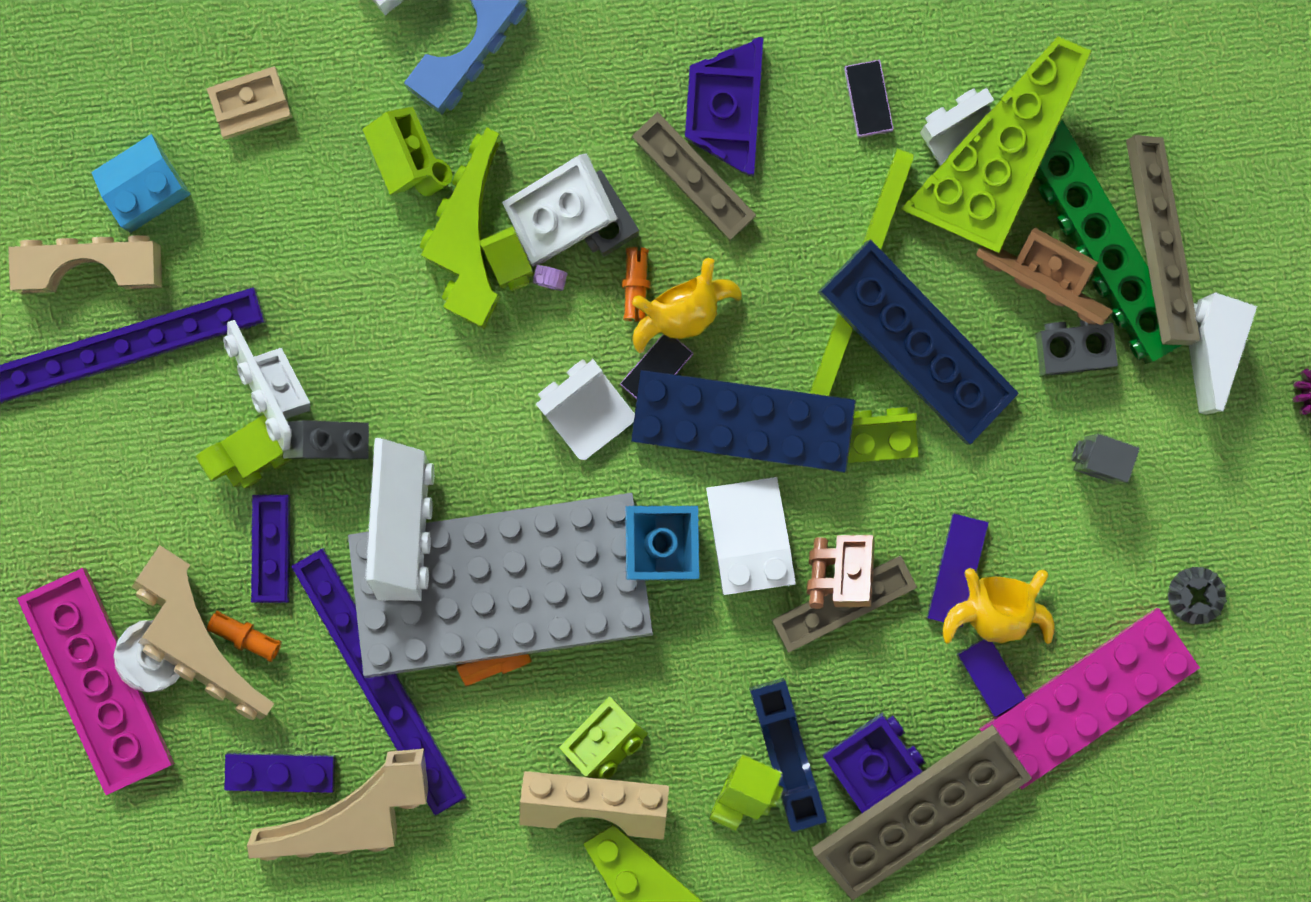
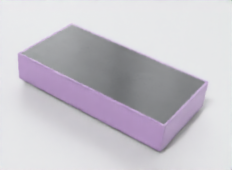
M880 60L845 66L844 72L857 138L892 132L893 124Z
M663 334L620 385L637 399L641 370L676 375L694 353L678 339L669 338Z

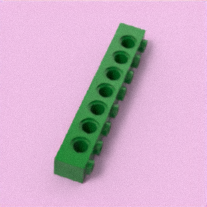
M1061 119L1036 173V177L1041 183L1038 186L1039 192L1046 204H1053L1059 215L1056 217L1057 223L1064 235H1071L1077 246L1074 249L1098 262L1093 272L1095 277L1092 280L1094 288L1101 298L1107 297L1113 308V313L1111 314L1113 321L1119 329L1125 328L1131 339L1128 342L1131 352L1137 360L1142 359L1146 365L1182 345L1162 344L1149 268L1067 126ZM1050 160L1062 162L1065 167L1063 176H1055L1050 172L1048 167ZM1074 190L1081 194L1083 199L1081 207H1073L1068 203L1066 198L1068 191ZM1087 221H1093L1099 225L1101 234L1098 239L1090 238L1086 234L1085 223ZM1105 252H1111L1117 256L1119 264L1116 270H1110L1104 265L1103 255ZM1123 283H1129L1135 287L1136 298L1134 301H1128L1123 298L1121 294ZM1142 314H1147L1154 320V329L1151 333L1143 331L1139 325V318Z

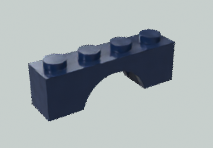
M781 678L750 687L749 690L772 768L782 772L778 785L783 786L780 796L791 832L827 822L805 752L786 680Z

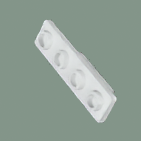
M235 320L227 322V336L223 337L226 352L229 357L235 356L238 362L237 370L239 377L244 385L249 384L256 411L264 413L267 419L265 424L269 437L272 441H278L282 451L288 450L291 446V429L286 419L310 411V402L282 348L253 357Z

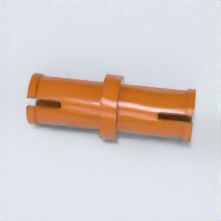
M638 247L626 248V279L622 280V288L625 289L623 320L632 321V319H635L634 322H640L646 317V313L635 307L632 301L638 295L646 299V290L650 289V281L647 280L649 249L641 247L640 251H638Z
M219 610L212 615L207 626L208 632H212L234 643V648L240 651L245 648L267 659L269 662L276 658L282 645V641L255 630L253 624L249 622L243 624L221 613Z

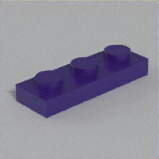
M225 754L224 791L333 793L335 791V755Z

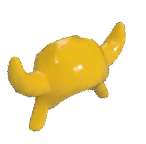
M706 258L701 266V275L668 289L651 302L642 296H635L632 304L646 313L647 316L634 329L632 338L634 348L637 352L644 353L647 343L659 333L675 339L700 335L713 323L717 315V302L730 297L740 301L742 298L741 289L729 279H716L712 281L715 260Z
M968 568L965 570L969 597L967 601L956 604L948 612L943 625L945 643L952 641L957 629L962 624L970 622L981 638L988 642L1001 644L1020 640L1029 630L1032 623H1036L1042 631L1045 643L1050 644L1055 629L1052 614L1044 605L1035 602L1039 591L1048 578V572L1043 569L1039 570L1033 576L1031 582L1026 583L998 576L979 579L974 569Z

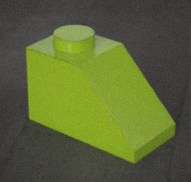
M510 227L480 241L502 289L509 286L510 291H514L530 283L529 277L533 276L534 272L514 227Z

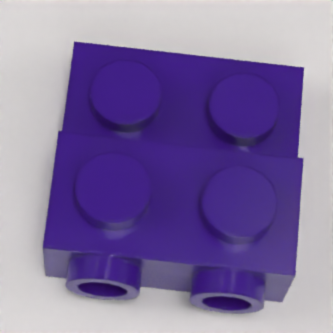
M883 712L853 731L852 735L823 754L824 759L862 813L922 773L923 769L921 766L926 764L914 745L907 748L900 736L905 734V731L895 716L892 715L887 719Z

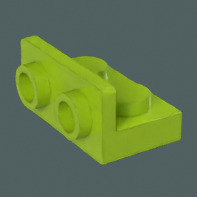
M908 407L886 409L887 416L872 417V410L855 411L848 463L919 457L916 431L917 413L908 414Z
M609 696L559 748L585 777L610 779L616 773L618 765L624 758L639 750L643 744V739L648 733Z

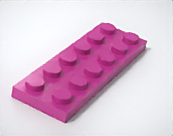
M81 568L18 597L17 600L105 795L175 764L143 692L133 689L122 681L115 669L113 654L118 637L87 568Z
M1155 608L1027 695L1025 700L983 725L979 730L982 732L993 724L1026 768L1032 779L1019 787L1022 790L1200 669V667L1161 610Z

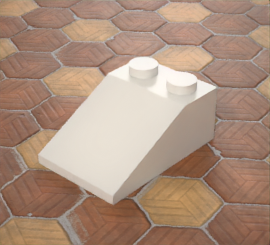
M1213 293L1199 299L1197 304L1194 303L1200 341L1189 345L1199 413L1205 415L1224 410L1257 309L1255 305L1218 293Z
M777 477L706 488L722 594L728 595L796 584Z

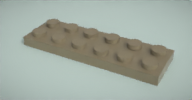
M992 724L812 847L815 857L853 901L1032 778Z

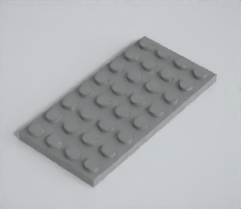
M633 493L426 523L425 532H430L431 547L430 553L424 554L423 567H428L429 583L427 589H422L421 601L377 600L366 581L369 532L349 534L348 540L364 677L370 678L653 636L645 580H626L625 506H634Z

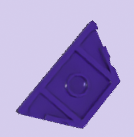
M763 37L752 39V42L733 50L731 48L723 51L709 60L704 59L692 64L689 69L685 139L745 175L754 177Z

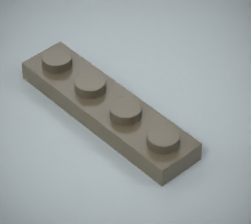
M659 112L654 114L632 135V139L729 241L756 217V214Z
M899 555L873 568L871 607H835L833 594H828L824 596L823 608H811L809 606L810 601L772 619V622L789 653L916 589L917 586L902 556Z

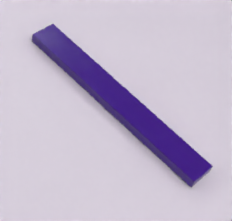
M252 287L1 364L0 404L227 335V322L235 320L240 330L266 323L256 288Z
M322 548L292 565L293 571L397 751L424 749L428 780L426 802L433 814L436 816L465 799L467 795L397 674L370 678L364 677L356 603L325 549Z

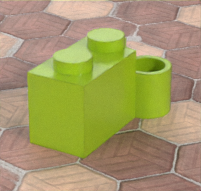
M413 106L387 111L362 129L390 195L407 191L415 186L420 194L432 196L451 183L453 178L452 170L445 161L435 159Z
M264 414L221 442L209 446L195 456L211 482L227 475L233 487L242 485L246 489L263 478L260 474L262 471L270 466H273L274 470L292 460L283 458V451L278 441H272L269 437L265 424L267 419Z
M742 754L728 773L709 819L736 831L743 815H747L755 820H758L762 814L768 816L772 806H776L783 790V786L778 785L782 772Z

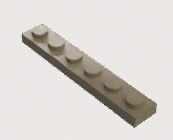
M1133 135L1126 140L1162 344L1193 345L1200 341L1164 138Z

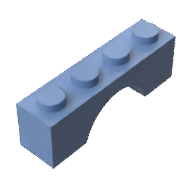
M470 0L477 14V29L472 41L462 51L451 56L436 57L425 54L405 80L406 88L441 115L446 109L450 111L454 109L463 96L460 90L468 80L473 82L477 79L484 68L482 61L488 53L492 52L494 54L499 50L506 39V36L503 34L510 24L517 25L527 11V7H525L527 0Z

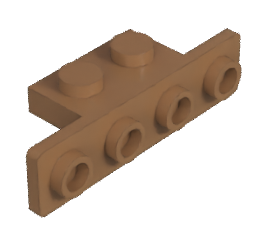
M1037 228L1030 232L1018 257L1004 249L998 253L984 246H981L976 253V256L983 259L984 265L999 272L1003 270L1015 277L1014 281L1020 286L1027 289H1037L1046 295L1045 297L1049 302L1060 307L1067 306L1078 312L1077 316L1081 320L1089 324L1103 325L1113 313V310L1083 294L1098 262Z

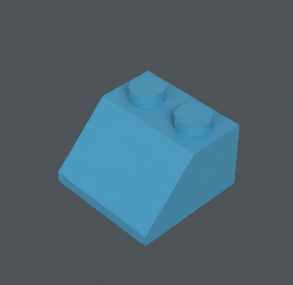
M152 134L91 172L104 202L120 227L130 233L191 195Z
M625 506L626 580L699 579L698 506Z

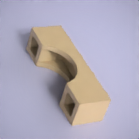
M145 235L128 236V242H114L113 237L92 238V243L78 244V239L74 238L56 239V245H43L42 240L20 241V246L9 247L10 290L20 294L56 292L62 277L70 269L90 262L100 263L107 267L113 274L118 286L125 289L162 288L161 245L150 241V236Z
M524 771L519 825L556 829L562 822L572 818L594 817L618 825L627 836L664 840L669 786Z

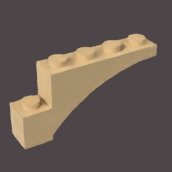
M159 545L132 586L137 591L136 596L140 600L151 606H154L156 603L162 606L138 642L144 646L142 651L158 662L165 659L176 666L174 672L182 678L191 682L194 678L206 685L204 690L212 697L220 701L227 698L237 705L235 710L242 716L250 720H254L256 717L262 720L267 716L274 703L245 681L220 653L207 632L196 608L187 576V569L190 564Z
M424 749L387 752L385 763L373 776L346 798L323 811L282 825L252 829L247 844L249 859L260 858L261 860L269 861L280 856L289 855L306 858L316 853L332 852L342 855L352 850L368 849L378 852L386 850L388 847H394L397 835L394 807L399 806L402 809H412L421 804H426L428 780Z

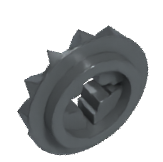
M1190 567L1179 572L1170 583L1168 590L1169 605L1174 614L1187 623H1209L1221 615L1224 604L1227 602L1226 586L1222 583L1217 573L1204 567ZM1208 585L1203 596L1207 599L1206 602L1209 605L1196 602L1188 608L1193 595L1186 586L1201 589Z

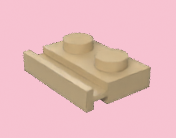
M275 66L207 88L217 122L221 129V135L224 139L293 118L278 70Z

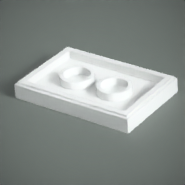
M587 153L578 155L502 202L532 267L542 264L618 219Z

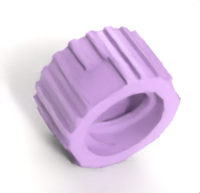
M537 265L533 283L545 288L562 291L564 290L568 273L555 268Z

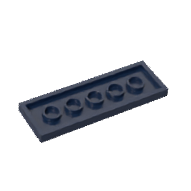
M867 240L818 291L836 312L965 444L971 445L1019 394L872 240Z
M641 370L631 442L846 472L856 400Z

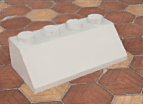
M375 439L366 581L377 600L421 601L422 589H427L429 583L428 567H423L424 554H429L431 547L430 532H425L426 519L432 518L433 511L432 498L427 497L428 485L434 484V464L429 463L423 450L386 439Z

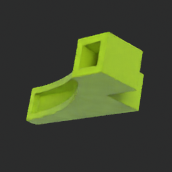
M486 127L482 135L477 133L468 151L472 156L467 166L461 165L458 168L452 184L456 187L450 199L444 197L436 212L439 220L434 230L428 229L419 246V248L423 249L421 256L426 261L458 276L456 282L453 280L449 281L441 299L446 301L443 307L447 311L482 329L486 328L500 300V296L492 290L484 261L483 248L480 244L482 240L481 223L485 185L492 161L502 140L499 133Z

